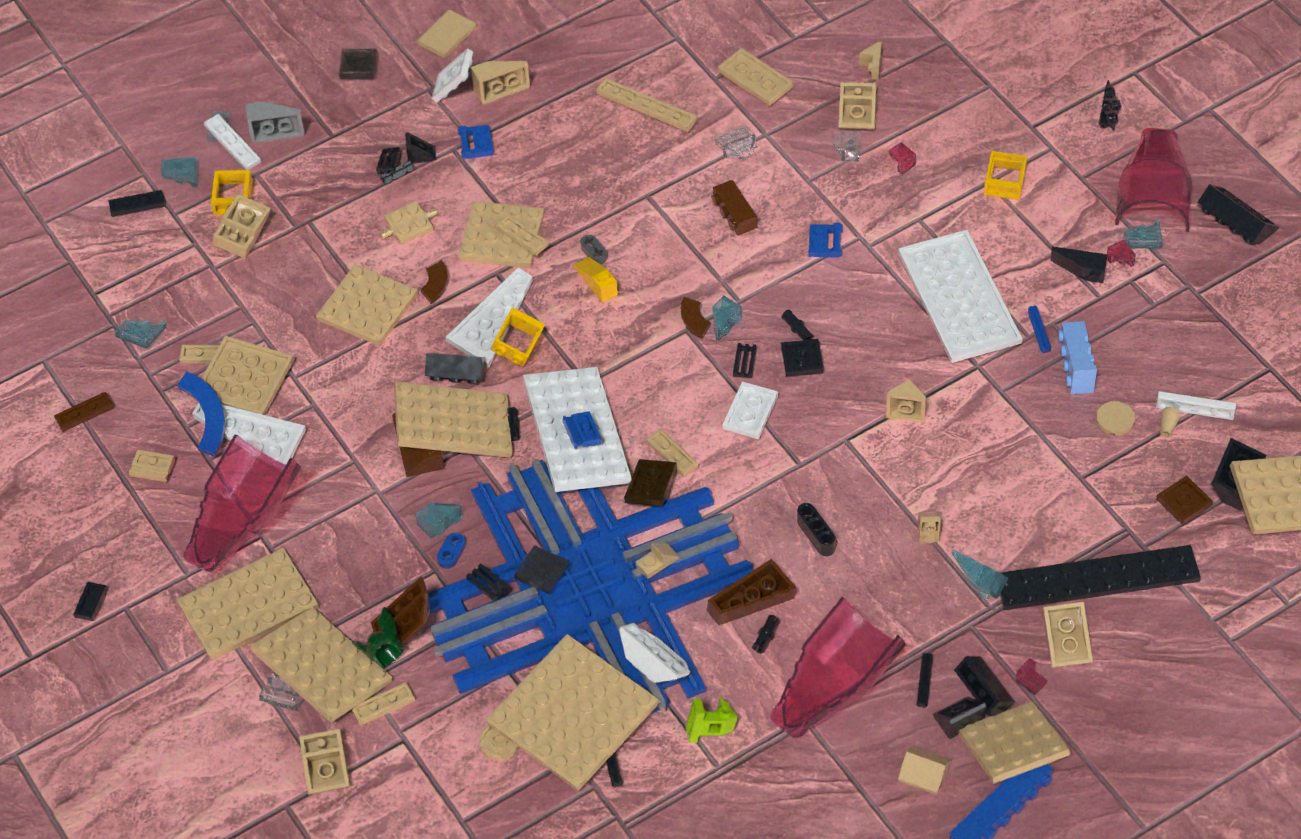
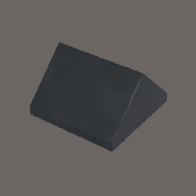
M967 696L934 713L933 716L948 738L952 739L958 736L959 730L967 725L985 719L986 705L982 701Z

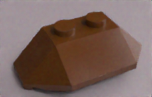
M419 577L387 607L388 613H391L392 619L395 620L396 636L402 644L426 624L431 610L423 577ZM380 614L371 622L374 633L381 630L377 622Z

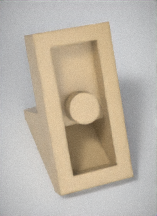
M882 42L875 43L859 54V65L869 66L868 72H872L871 79L873 80L879 79Z
M652 542L651 552L637 560L636 567L649 579L680 558L667 543Z

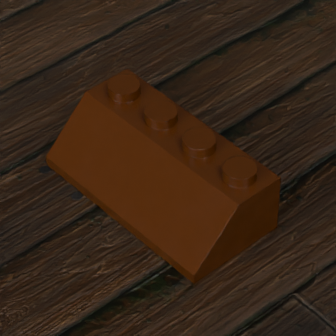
M394 413L392 418L396 431V414ZM399 446L406 477L444 469L440 450Z

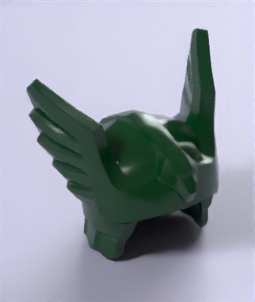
M386 607L382 608L377 620L381 630L369 635L366 646L359 641L352 640L354 646L362 651L371 661L379 664L382 669L393 663L405 649V646L396 636L395 620L392 619V615L388 613Z

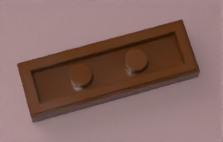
M105 391L54 415V418L61 431L64 432L114 409V405Z

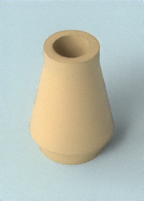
M1165 407L1161 412V435L1166 437L1172 435L1180 419L1178 409Z

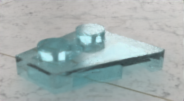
M198 158L162 159V178L175 180L181 184L187 182L192 187L197 188Z
M1155 220L1153 225L1147 227L1143 224L1137 228L1124 231L1125 249L1162 248L1163 246L1160 220Z
M125 320L115 331V337L147 349L167 328L166 322L160 321V324H149V321Z

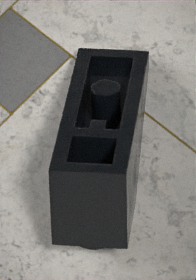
M1052 246L1050 261L1085 281L1103 283L1108 254Z

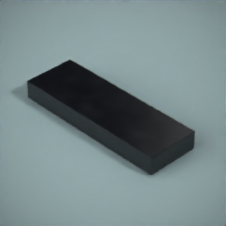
M162 190L108 200L111 217L165 207Z

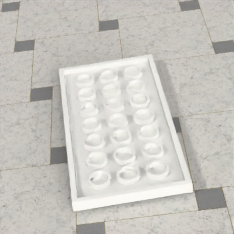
M968 230L898 248V254L951 363L1022 344V337Z
M591 367L523 375L525 390L554 492L630 483L631 475L598 368ZM590 411L602 438L601 444L587 447L577 446V449H574L562 422L563 416L571 417V414Z

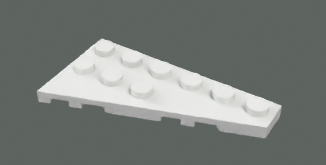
M198 402L193 411V417L205 425L204 412ZM221 404L225 415L223 436L282 474H285L306 431L305 425Z

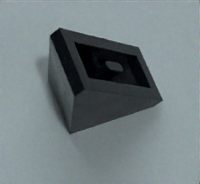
M409 132L405 133L408 161L413 164L436 160L434 145Z

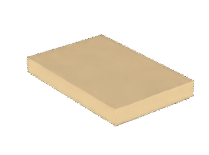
M449 9L417 42L419 46L445 59L477 28L475 22Z

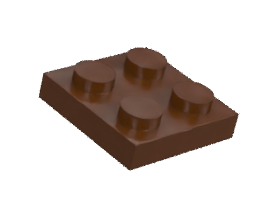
M1187 475L1157 494L1156 500L1182 525L1213 504V500Z

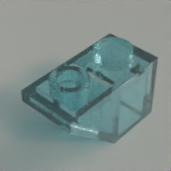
M723 296L712 307L716 340L719 341L723 336H726L730 329L742 319V306L726 296Z
M430 503L415 513L417 525L433 539L435 536L442 534L452 524H456L462 518L459 504Z

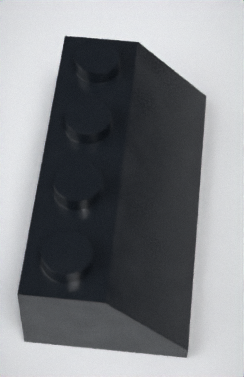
M1209 184L1197 202L1202 206L1201 209L1204 212L1214 214L1216 216L1215 219L1222 224L1227 223L1232 232L1236 234L1241 233L1244 236L1243 239L1250 244H1261L1279 229L1278 225L1224 187Z

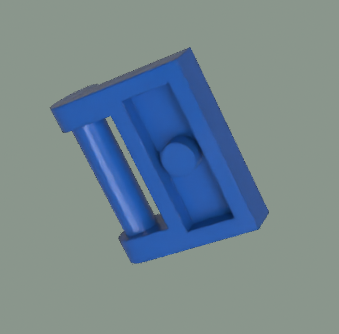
M489 124L458 127V135L461 138L462 158L470 159L494 155ZM473 135L475 149L469 148L468 136Z
M838 222L832 225L810 224L809 257H840L842 255L840 239L843 225ZM828 233L833 234V247L831 249L827 248Z

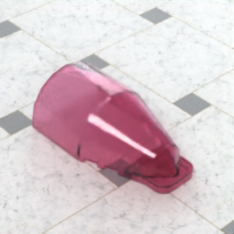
M1146 128L1142 131L1141 140L1119 178L1115 225L1119 226V220L1123 212L1131 206L1140 203L1157 202L1178 210L1185 218V232H1189L1192 179L1177 142V134L1173 130Z
M235 434L205 484L204 500L200 502L199 506L201 508L199 518H196L190 542L184 551V559L191 565L204 571L210 572L215 570L220 562L227 560L272 520L300 472L301 466L292 458L289 459L286 465L272 459Z
M841 597L803 644L802 654L799 661H796L794 665L795 670L792 678H789L779 703L771 712L772 722L793 738L803 736L809 728L817 726L868 693L906 646L903 638L897 635L893 640L886 636L854 610L845 598Z

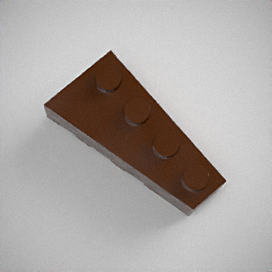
M770 559L708 599L707 612L718 625L794 599L796 587L778 565Z

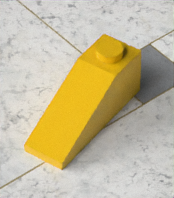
M590 257L573 264L575 270L602 303L618 295L617 281L607 268Z

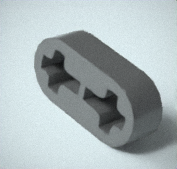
M593 235L582 237L581 249L586 256L599 264H604L607 260V251L598 239Z

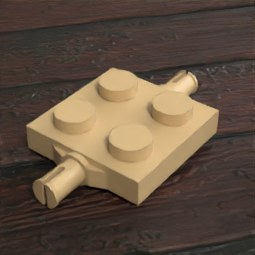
M417 201L384 215L389 229L379 232L380 236L384 239L393 235L403 245L432 232L433 226L429 218L438 215L436 208L425 212Z

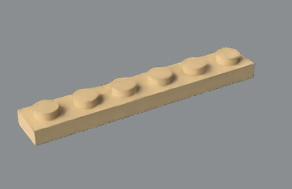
M607 78L597 88V94L686 132H689L697 121V116Z

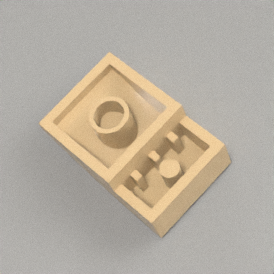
M841 82L839 128H875L876 83Z
M238 194L222 217L221 224L213 235L212 245L245 259L257 240L271 208Z
M340 729L300 736L299 740L308 794L350 787Z

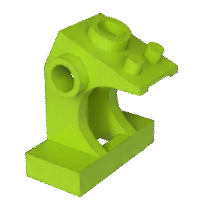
M719 697V704L715 712L705 711L702 700L693 699L685 727L689 743H697L699 736H723L734 731L738 716L722 697Z

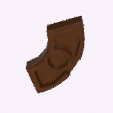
M442 260L426 269L429 280L421 288V293L430 304L437 301L443 295L447 285L448 274Z
M684 297L681 303V318L688 331L703 339L710 327V321L700 314L701 302Z

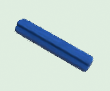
M1035 305L1028 307V314L1042 353L1050 352L1051 345L1039 309Z

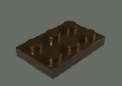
M639 459L624 496L625 503L663 507L677 470V463Z

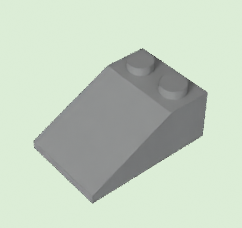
M264 101L245 104L252 143L305 136L300 109Z

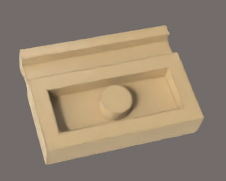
M137 450L132 462V468L129 470V475L131 477L167 482V477L170 475L175 458L173 455Z

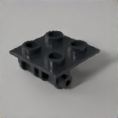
M1107 80L1099 125L1101 128L1111 126L1112 130L1115 131L1116 123L1119 120L1118 113L1121 110V102L1116 97L1114 87Z

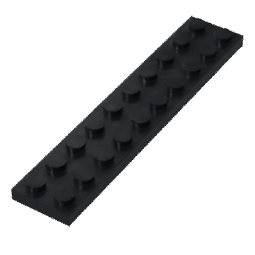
M1191 545L1000 572L995 573V580L1002 607L1005 611L1200 582L1201 576Z

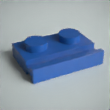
M590 411L571 414V417L563 416L562 422L574 449H577V446L587 447L601 444L602 438Z

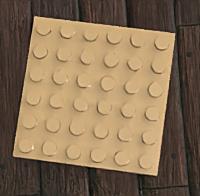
M567 634L486 719V723L579 791L659 704V699Z

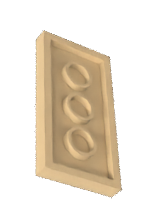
M743 48L739 49L718 66L720 74L768 106H771L793 88L791 80Z

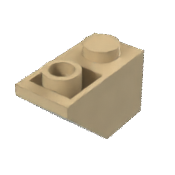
M938 511L918 512L919 543L939 542L940 515Z

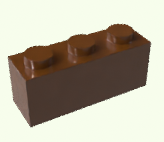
M733 180L713 187L712 201L714 205H718L722 217H726L731 230H734L739 236L757 228V215Z

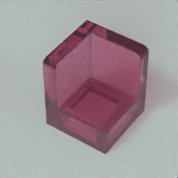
M902 142L889 150V155L898 161L897 171L903 175L915 167L916 154Z
M1124 240L1108 247L1107 260L1110 264L1118 261L1120 264L1127 262L1130 267L1135 265L1136 254Z
M1029 658L1017 670L1016 682L1033 695H1036L1047 684V679L1035 671L1036 662Z

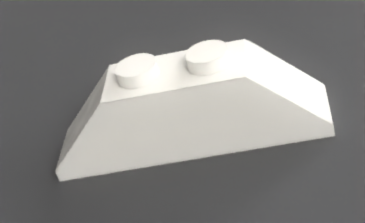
M635 623L620 627L619 631L626 659L645 674L649 680L656 683L675 680L689 675L690 670L686 661L658 637L644 629H640Z

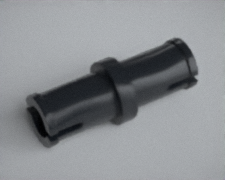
M790 309L782 314L781 318L791 327L790 329L793 333H796L802 340L813 339L814 335L804 326L805 323L801 319L799 320Z
M768 615L764 626L759 629L758 637L752 646L754 651L758 647L757 653H764L768 642L773 639L774 631L780 622L778 617L774 622L776 616Z

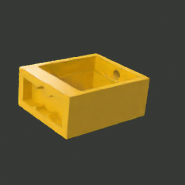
M991 151L985 179L984 195L1020 200L1027 167V156ZM994 167L1020 170L1018 182L992 179Z
M250 170L214 171L211 196L213 215H224L236 198H218L220 184H244L243 196L251 199L253 180Z
M512 307L490 350L523 367L545 324ZM508 324L533 336L525 353L500 341Z

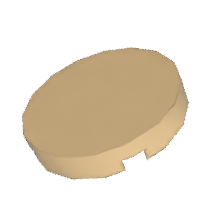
M1110 401L1099 407L1096 423L1104 433L1121 436L1132 430L1135 423V413L1125 403Z
M489 725L480 734V749L489 759L496 761L506 760L513 757L519 750L518 746Z

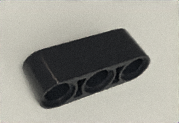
M800 504L797 508V523L819 554L831 556L835 552L834 533L812 504Z

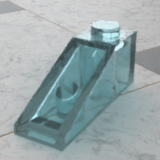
M953 549L952 555L971 584L979 590L978 594L987 599L990 596L998 599L1008 578L1002 573Z

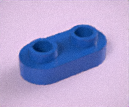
M452 533L447 536L437 554L440 567L449 569L456 565L466 546L465 538L462 534Z

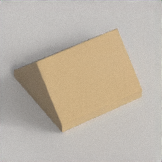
M910 379L887 392L886 418L924 423L926 396Z
M912 746L906 751L898 781L937 795L952 763V759Z

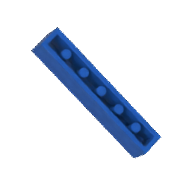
M1045 764L1005 779L949 833V839H993L1001 826L1005 827L1015 813L1018 814L1023 810L1028 800L1032 801L1043 786L1047 787L1051 783L1053 768L1049 764Z

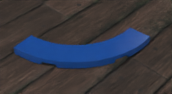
M186 371L177 385L178 389L197 400L205 416V430L197 447L198 451L215 457L224 438L225 415L221 402L209 384L195 374Z

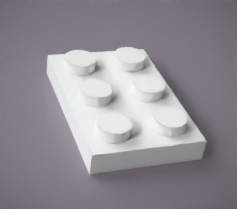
M467 48L438 73L432 100L438 102L442 98H446L452 89L455 90L459 83L464 82L468 78V69L473 61L471 59L473 51Z
M742 382L724 420L723 430L759 440L778 398V391Z

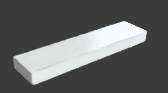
M219 114L204 122V126L245 170H249L261 163L258 155Z
M1159 391L1156 408L1174 407L1179 412L1233 420L1236 403Z

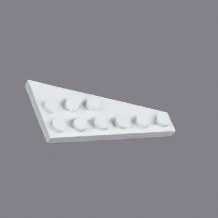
M517 268L446 336V342L468 356L485 357V366L489 368L496 355L490 348L511 308L519 309L533 281L532 276ZM508 324V326H507V328H506V330H505L503 336L501 337L500 341H503V339H504V337H505V335H506V333H507V331H508V329H509V327H510V324Z

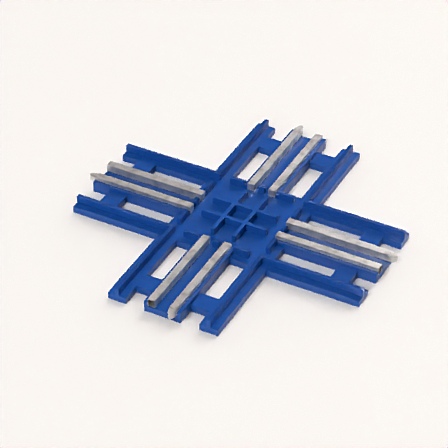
M543 460L531 461L532 467L521 471L518 470L515 464L510 463V472L507 473V480L512 491L496 496L489 483L483 485L481 481L477 482L478 487L471 489V494L506 563L488 570L506 585L516 581L520 591L469 611L465 610L462 602L484 593L468 581L467 578L428 593L431 609L429 615L442 610L446 617L445 620L430 625L431 634L438 646L433 651L434 656H442L445 663L465 656L470 667L452 675L460 694L539 664L567 634L583 646L591 643L597 656L658 698L659 704L650 714L659 710L665 712L666 708L669 707V702L663 690L676 684H680L687 699L706 692L704 683L666 613L715 595L753 571L750 561L745 560L728 566L723 557L724 554L739 549L737 537L734 531L731 532L727 525L733 519L732 513H720L704 520L699 514V510L714 505L709 488L697 489L665 501L663 507L652 506L618 520L615 519L599 487L577 489L597 527L581 534L560 495L567 491L554 492L550 474ZM523 509L543 548L527 555L506 517L507 514ZM679 519L683 526L681 529L632 548L627 541L629 537ZM652 542L667 543L679 555L680 559L647 579L636 567V561L651 552ZM701 563L704 564L709 573L659 594L654 592L650 584ZM477 576L475 577L485 587L492 591V589L489 588L481 579H479ZM647 622L653 635L658 637L686 661L690 670L689 675L675 680L656 683L649 680L645 674L626 659L619 631L620 627L631 623L638 625ZM539 627L544 639L489 659L484 649L485 647Z

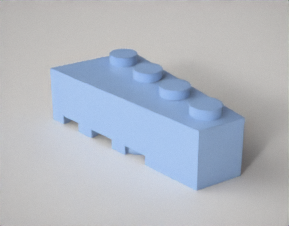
M1064 322L1061 324V330H1058V341L1062 342L1060 353L1061 357L1065 358L1063 360V370L1067 372L1066 386L1070 387L1071 394L1094 393L1097 368L1093 364L1094 356L1091 354V345L1088 343L1085 322Z

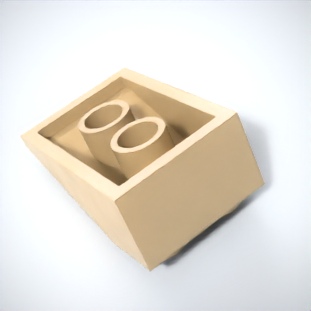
M486 61L471 67L474 93L482 105L530 88L527 61Z
M1084 602L1043 607L1041 609L1052 668L1093 663Z

